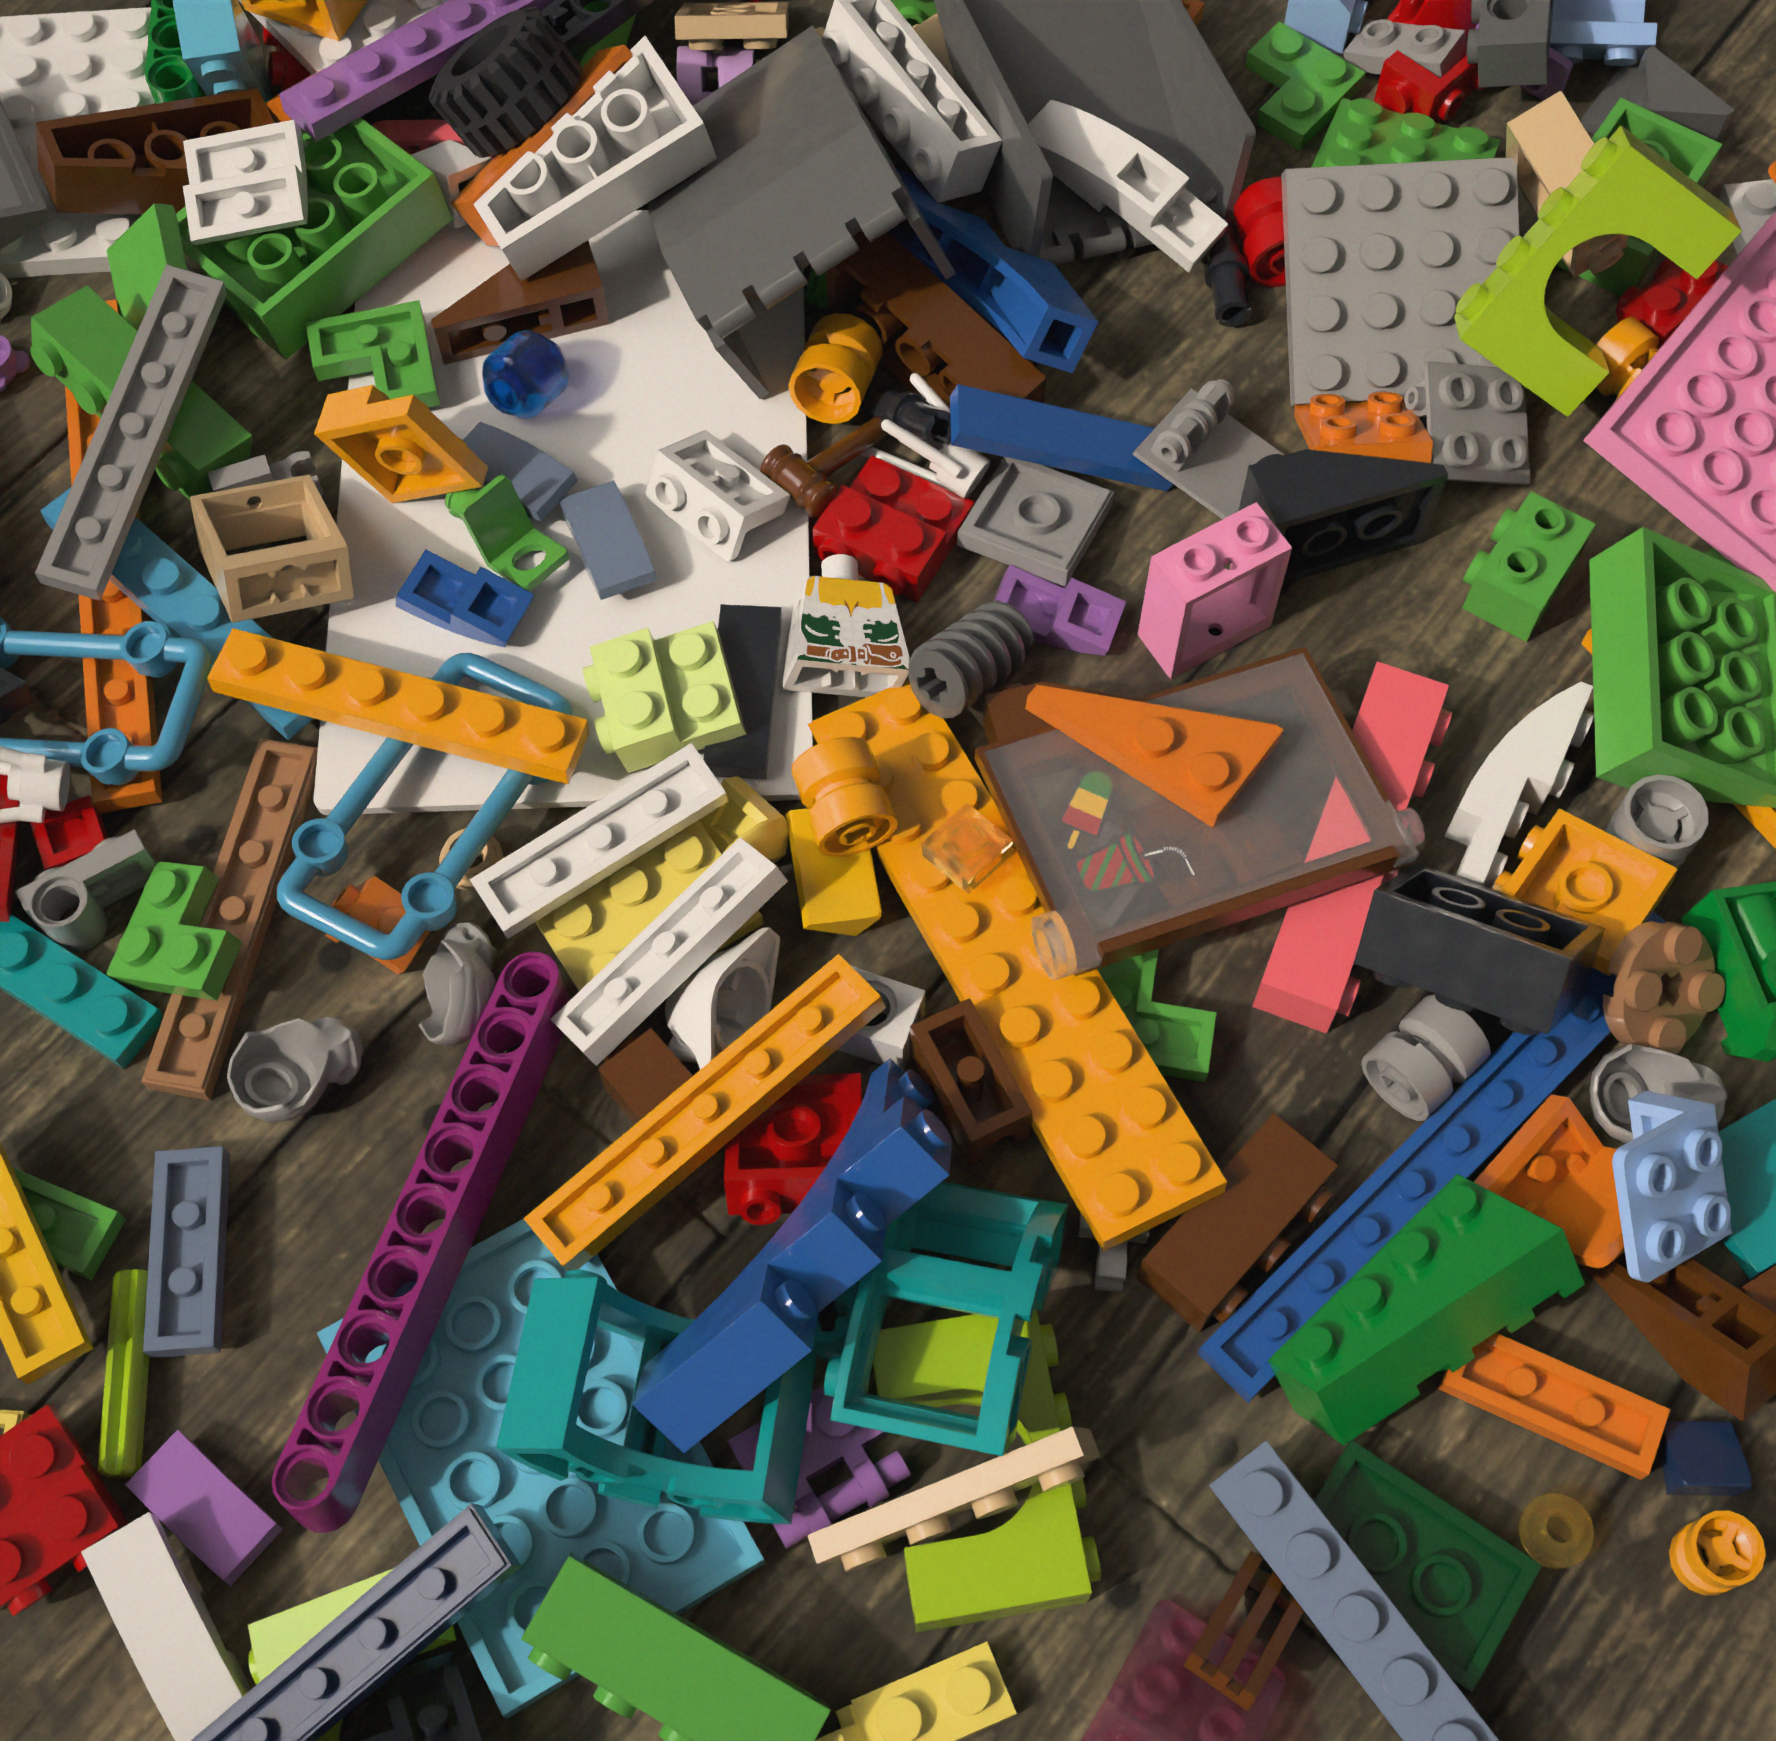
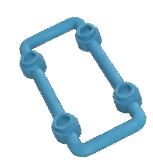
M0 617V668L2 669L13 665L19 655L126 660L139 674L151 677L165 676L175 668L177 662L186 663L159 740L154 746L134 745L120 730L114 728L102 729L90 736L86 742L0 737V746L25 753L47 755V759L67 761L70 767H84L101 783L108 785L126 784L137 775L138 771L151 772L163 770L171 766L183 751L211 670L213 658L210 649L200 640L172 637L161 624L154 621L139 623L132 627L125 635L14 631Z
M459 653L451 656L440 666L432 678H428L458 686L464 677H469L522 703L573 716L570 703L559 692L477 654ZM387 737L326 819L319 818L307 821L296 830L292 838V848L296 859L283 874L277 885V900L281 908L291 916L374 958L393 960L404 956L414 947L425 930L435 931L442 929L454 918L457 912V899L454 889L526 787L529 784H543L549 779L508 769L435 872L418 874L405 884L401 894L405 914L392 932L385 934L304 893V891L315 876L325 877L333 875L345 864L348 858L346 834L414 745Z

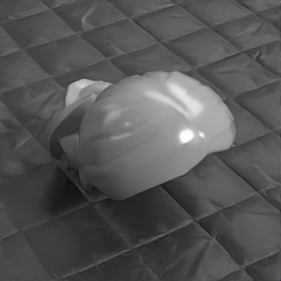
M473 922L454 923L448 928L444 939L441 940L437 947L436 954L430 958L423 972L427 998L432 1014L431 1017L422 1021L419 1027L427 1039L437 1045L455 1046L469 1041L496 986V980L491 969L492 959L498 953L497 948L491 945L489 936Z
M331 1017L319 1018L312 1023L297 1018L266 1030L246 1032L230 1058L227 1073L230 1089L234 1094L236 1102L247 1115L271 1123L294 1120L310 1111L316 1105L329 1083L343 1085L349 1083L354 1078L361 1065V1057L364 1051L362 1045L363 1038L345 1021Z
M1635 1044L1622 1046L1604 1055L1592 1073L1589 1091L1590 1104L1595 1120L1609 1136L1623 1143L1633 1140L1628 1099L1645 1090L1715 1104L1717 1126L1725 1112V1101L1728 1098L1722 1079L1709 1067L1690 1062L1687 1058L1666 1050Z

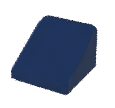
M1666 1421L1660 1440L1666 1495L1739 1496L1753 1488L1751 1473L1732 1422Z

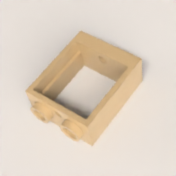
M1562 91L1557 92L1507 123L1506 158L1513 157L1517 164L1518 186L1537 218L1538 212L1548 196L1559 187L1566 189L1582 170V160L1594 145ZM1607 234L1588 239L1573 247L1562 259L1574 278L1589 269L1592 274L1599 273L1615 264L1624 255L1622 250L1627 247L1629 235Z
M310 474L190 496L198 548L232 623L354 598L348 546ZM257 496L260 498L254 505L247 504L250 497ZM305 535L308 539L307 541L230 556L226 553L227 550Z

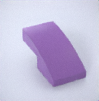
M1009 565L1003 575L994 601L998 600L1008 603L1022 613L1031 626L1035 639L1034 642L1064 650L1105 656L1110 648L1126 601L1072 577L1066 587L1063 588L1013 565Z
M179 1430L125 1484L165 1526L230 1586L283 1530L245 1490L233 1482L192 1440Z

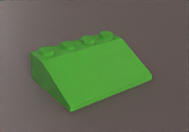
M361 117L317 142L301 128L308 188L307 224L194 245L190 239L186 206L176 213L186 264L197 274L223 281L227 292L224 304L251 332L285 360L309 341L306 327L307 321L338 316L453 220L435 174Z
M1642 527L1589 560L1596 777L1630 789L1632 785L1644 777L1656 774L1675 776L1690 783L1702 795L1704 801L1776 808V592L1760 577Z

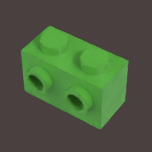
M1530 491L1518 511L1508 507L1501 516L1490 537L1491 540L1497 542L1491 553L1489 554L1480 549L1470 564L1463 582L1470 585L1471 588L1462 609L1527 642L1579 560L1596 524Z

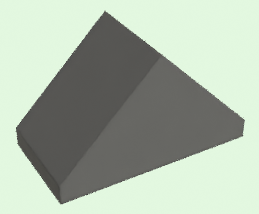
M1653 45L1645 50L1629 89L1630 102L1720 143L1735 109Z

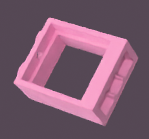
M1257 502L1151 556L1138 636L1170 680L1271 627L1292 547ZM1231 563L1229 570L1224 568V566ZM1210 628H1218L1222 634L1213 636L1208 630Z

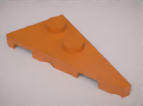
M1036 685L1027 696L1025 707L1029 712L1212 828L1215 827L1278 745L1284 731L1283 728L1271 723L1043 685Z

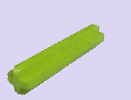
M121 1270L113 1277L97 1467L99 1474L112 1479L133 1477L142 1465L150 1358L143 1352L148 1271Z

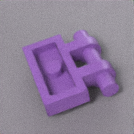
M824 1385L812 1391L794 1504L796 1510L793 1511L792 1524H773L786 1549L808 1537L807 1535L831 1526V1522L863 1503L867 1502L872 1507L888 1498L889 1493L887 1489L910 1476V1472L897 1450L874 1464L865 1453L864 1449L884 1438L886 1432L830 1420L834 1397L825 1395ZM761 1422L728 1440L729 1446L742 1470L753 1471ZM844 1461L852 1477L816 1497L808 1482Z

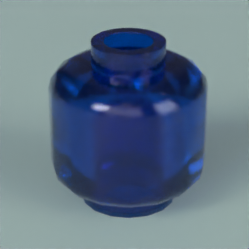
M525 330L511 335L485 359L482 368V378L485 394L489 402L496 409L504 414L525 419L540 414L565 391L569 381V372L563 353L555 342L542 334Z

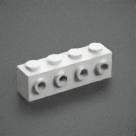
M834 0L822 41L857 102L861 104L936 202L940 203L981 192L1002 143L1000 136L891 0Z

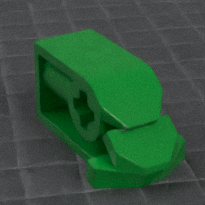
M1776 881L1712 890L1687 912L1681 920L1683 925L1697 928L1706 938L1714 957L1715 973L1720 974L1724 979L1725 993L1717 1010L1728 1036L1720 1044L1727 1055L1772 1062L1776 1059Z

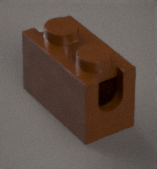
M970 998L910 1026V1055L922 1078L931 1088L935 1102L969 1167L985 1160L986 1148L995 1145L1002 1137L1009 1135L1014 1146L1029 1139L1033 1112ZM954 1032L958 1041L938 1050L934 1042Z

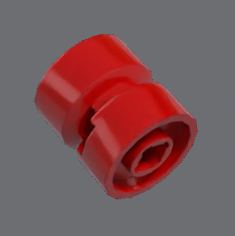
M1282 177L1262 179L1248 186L1240 193L1234 206L1233 218L1239 238L1244 244L1243 251L1250 275L1254 281L1266 287L1286 286Z

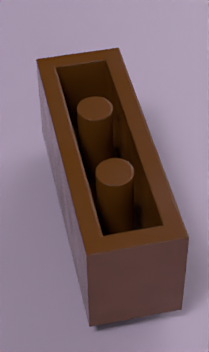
M1273 1112L1221 1171L1227 1181L1225 1192L1186 1211L1142 1260L1136 1278L1199 1333L1213 1317L1224 1324L1249 1295L1250 1292L1242 1286V1283L1257 1266L1268 1274L1291 1247L1293 1242L1285 1234L1301 1217L1310 1225L1334 1197L1335 1192L1327 1187L1338 1165Z

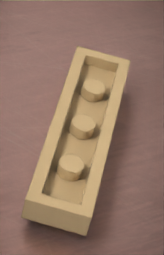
M1072 1426L807 1536L817 1564L842 1562L845 1572L854 1571L885 1559L887 1556L883 1545L907 1536L910 1545L914 1546L951 1532L952 1529L948 1519L973 1509L976 1519L986 1518L1010 1509L1018 1504L1014 1494L1018 1490L1040 1482L1043 1492H1049L1079 1481L1085 1477L1081 1465L1101 1456L1091 1430Z

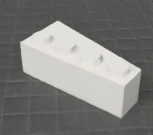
M646 36L630 50L633 57L618 72L613 74L609 70L593 86L595 94L573 116L567 112L551 127L553 135L535 153L527 151L474 203L475 208L521 281L717 160L703 121Z

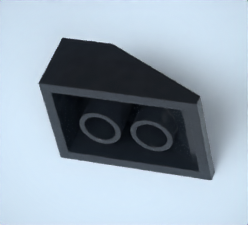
M1304 449L1287 455L1272 454L1248 466L1238 511L1257 502L1291 545L1292 551L1283 580L1284 584L1423 543L1449 474L1444 465L1319 450Z

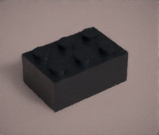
M1416 863L1374 889L1354 964L1373 970V977L1387 985L1401 988L1414 985L1436 994V1000L1449 1008L1461 1011H1472L1476 1008L1500 1017V1023L1514 1032L1526 1035H1537L1541 1032L1548 1035L1582 1002L1605 928Z

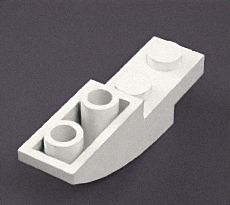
M1052 99L1028 124L1054 176L1098 212L1107 205L1187 272H1190L1224 234L1228 223L1185 188L1189 180L1186 174L1145 144L1112 124L1076 107Z
M1579 682L1554 695L1523 718L1488 755L1472 779L1444 836L1468 846L1455 875L1456 877L1492 888L1496 879L1502 873L1508 858L1507 855L1497 851L1503 835L1514 839L1527 811L1537 815L1548 794L1560 797L1574 766L1573 762L1564 759L1569 744L1580 748L1594 717V713L1584 709L1593 688L1592 685Z

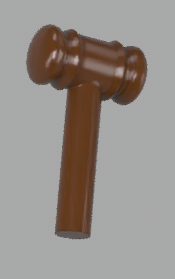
M874 417L807 462L802 459L800 454L793 453L789 445L781 444L774 447L765 456L760 472L789 493L790 498L796 503L798 508L805 509L810 517L817 518L822 515L838 491L837 485L827 481L826 477L885 439L889 433L881 427L883 420L879 417Z

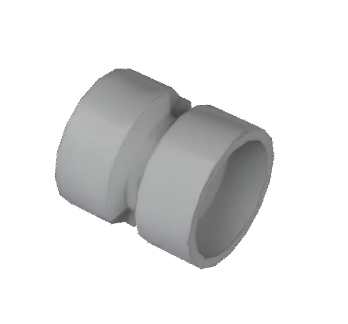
M1656 774L1644 777L1630 787L1604 831L1678 868V871L1686 860V856L1692 852L1708 826V808L1702 795L1690 783L1675 776Z
M1436 995L1426 996L1401 1020L1399 1024L1400 1032L1387 1033L1363 1057L1361 1062L1366 1078L1380 1097L1392 1108L1416 1121L1427 1120L1450 1097L1453 1092L1452 1083H1464L1491 1054L1489 1042L1476 1022L1465 1011L1452 1009L1439 1003L1435 998Z

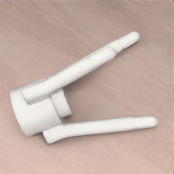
M913 373L910 376V381L920 394L926 398L927 403L934 408L950 413V408L934 389L927 384L920 374ZM888 419L881 423L882 429L931 461L929 468L934 472L874 447L861 454V456L868 459L873 455L952 491L963 499L968 498L975 490L991 464V460L982 455V452L952 446L951 443L948 445L944 442V448L937 450Z
M0 746V774L8 776L9 800L20 801V807L0 809V824L15 821L43 823L46 810L62 812L65 809L69 795V763L67 761L47 759V755L25 753Z

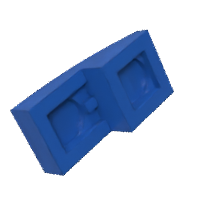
M425 549L397 593L396 607L453 633L487 644L506 647L534 601L535 594L481 566L477 573L473 574Z

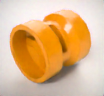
M1730 1510L1713 1511L1680 1528L1672 1538L1669 1549L1671 1567L1678 1580L1689 1590L1701 1595H1720L1754 1580L1763 1569L1766 1556L1764 1541L1756 1526L1743 1515ZM1702 1548L1704 1549L1705 1556L1708 1562H1706L1703 1558Z

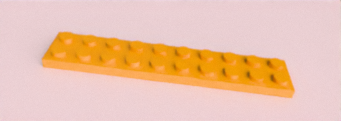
M908 679L903 683L902 687H889L809 723L808 726L813 735L814 746L827 740L854 736L865 739L870 745L881 774L878 785H881L884 792L889 796L898 820L895 832L881 844L873 847V850L960 1002L969 998L972 1000L1033 1112L1031 1127L1102 1251L1104 1252L1224 1193L1227 1184L1225 1177L1098 970L1074 976L993 798L944 718L931 714L919 703Z

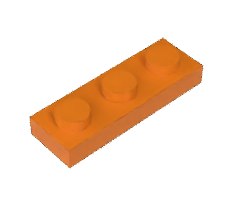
M1494 1333L1472 1348L1475 1355L1473 1360L1453 1373L1450 1369L1445 1370L1438 1390L1637 1479L1642 1480L1649 1475L1670 1412L1669 1408L1498 1333Z

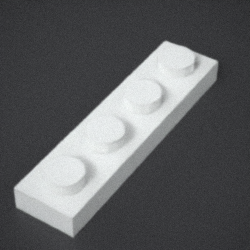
M690 743L474 876L470 881L507 939L728 802L726 792L693 744Z
M740 837L550 1020L597 1066L788 882L774 863Z

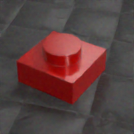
M90 795L68 802L62 812L47 810L43 823L30 822L45 870L63 867L92 852L96 845L108 839L101 815L92 803Z

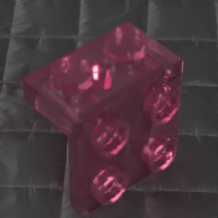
M1161 1600L1156 1603L1113 1685L1094 1715L1081 1741H1260L1285 1687L1286 1679L1282 1671L1274 1666L1257 1699L1249 1710L1246 1711L1183 1666L1207 1623L1169 1600ZM1221 1633L1206 1659L1219 1667L1234 1640ZM1247 1650L1233 1678L1244 1685L1259 1656Z

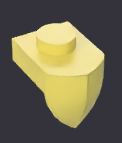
M739 776L724 779L721 786L726 792L728 802L700 819V822L717 848L724 853L741 837L772 863L780 860L785 856L788 844V825L785 817Z

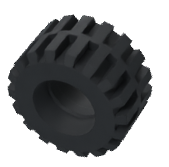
M526 7L497 18L465 42L438 73L430 90L429 101L471 152L479 158H485L515 147L546 124L571 96L582 74V68L579 61L536 7Z

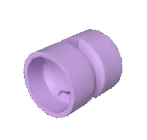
M724 45L720 54H714L712 50L689 49V46H678L677 84L693 106L713 93L707 92V73L718 72V86L720 88L756 64L755 49H745L744 45Z

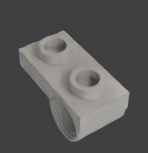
M1368 19L1343 52L1344 59L1366 73L1381 74L1383 62L1396 50H1399L1441 78L1466 56L1465 30L1441 28L1437 25L1423 26L1397 23L1386 19Z
M134 829L122 836L111 837L100 842L94 847L92 852L63 867H54L42 872L32 883L15 892L26 913L47 937L49 936L52 941L69 952H84L96 946L106 934L108 918L104 907L144 887L154 869L156 860ZM78 907L71 917L59 921L67 910Z

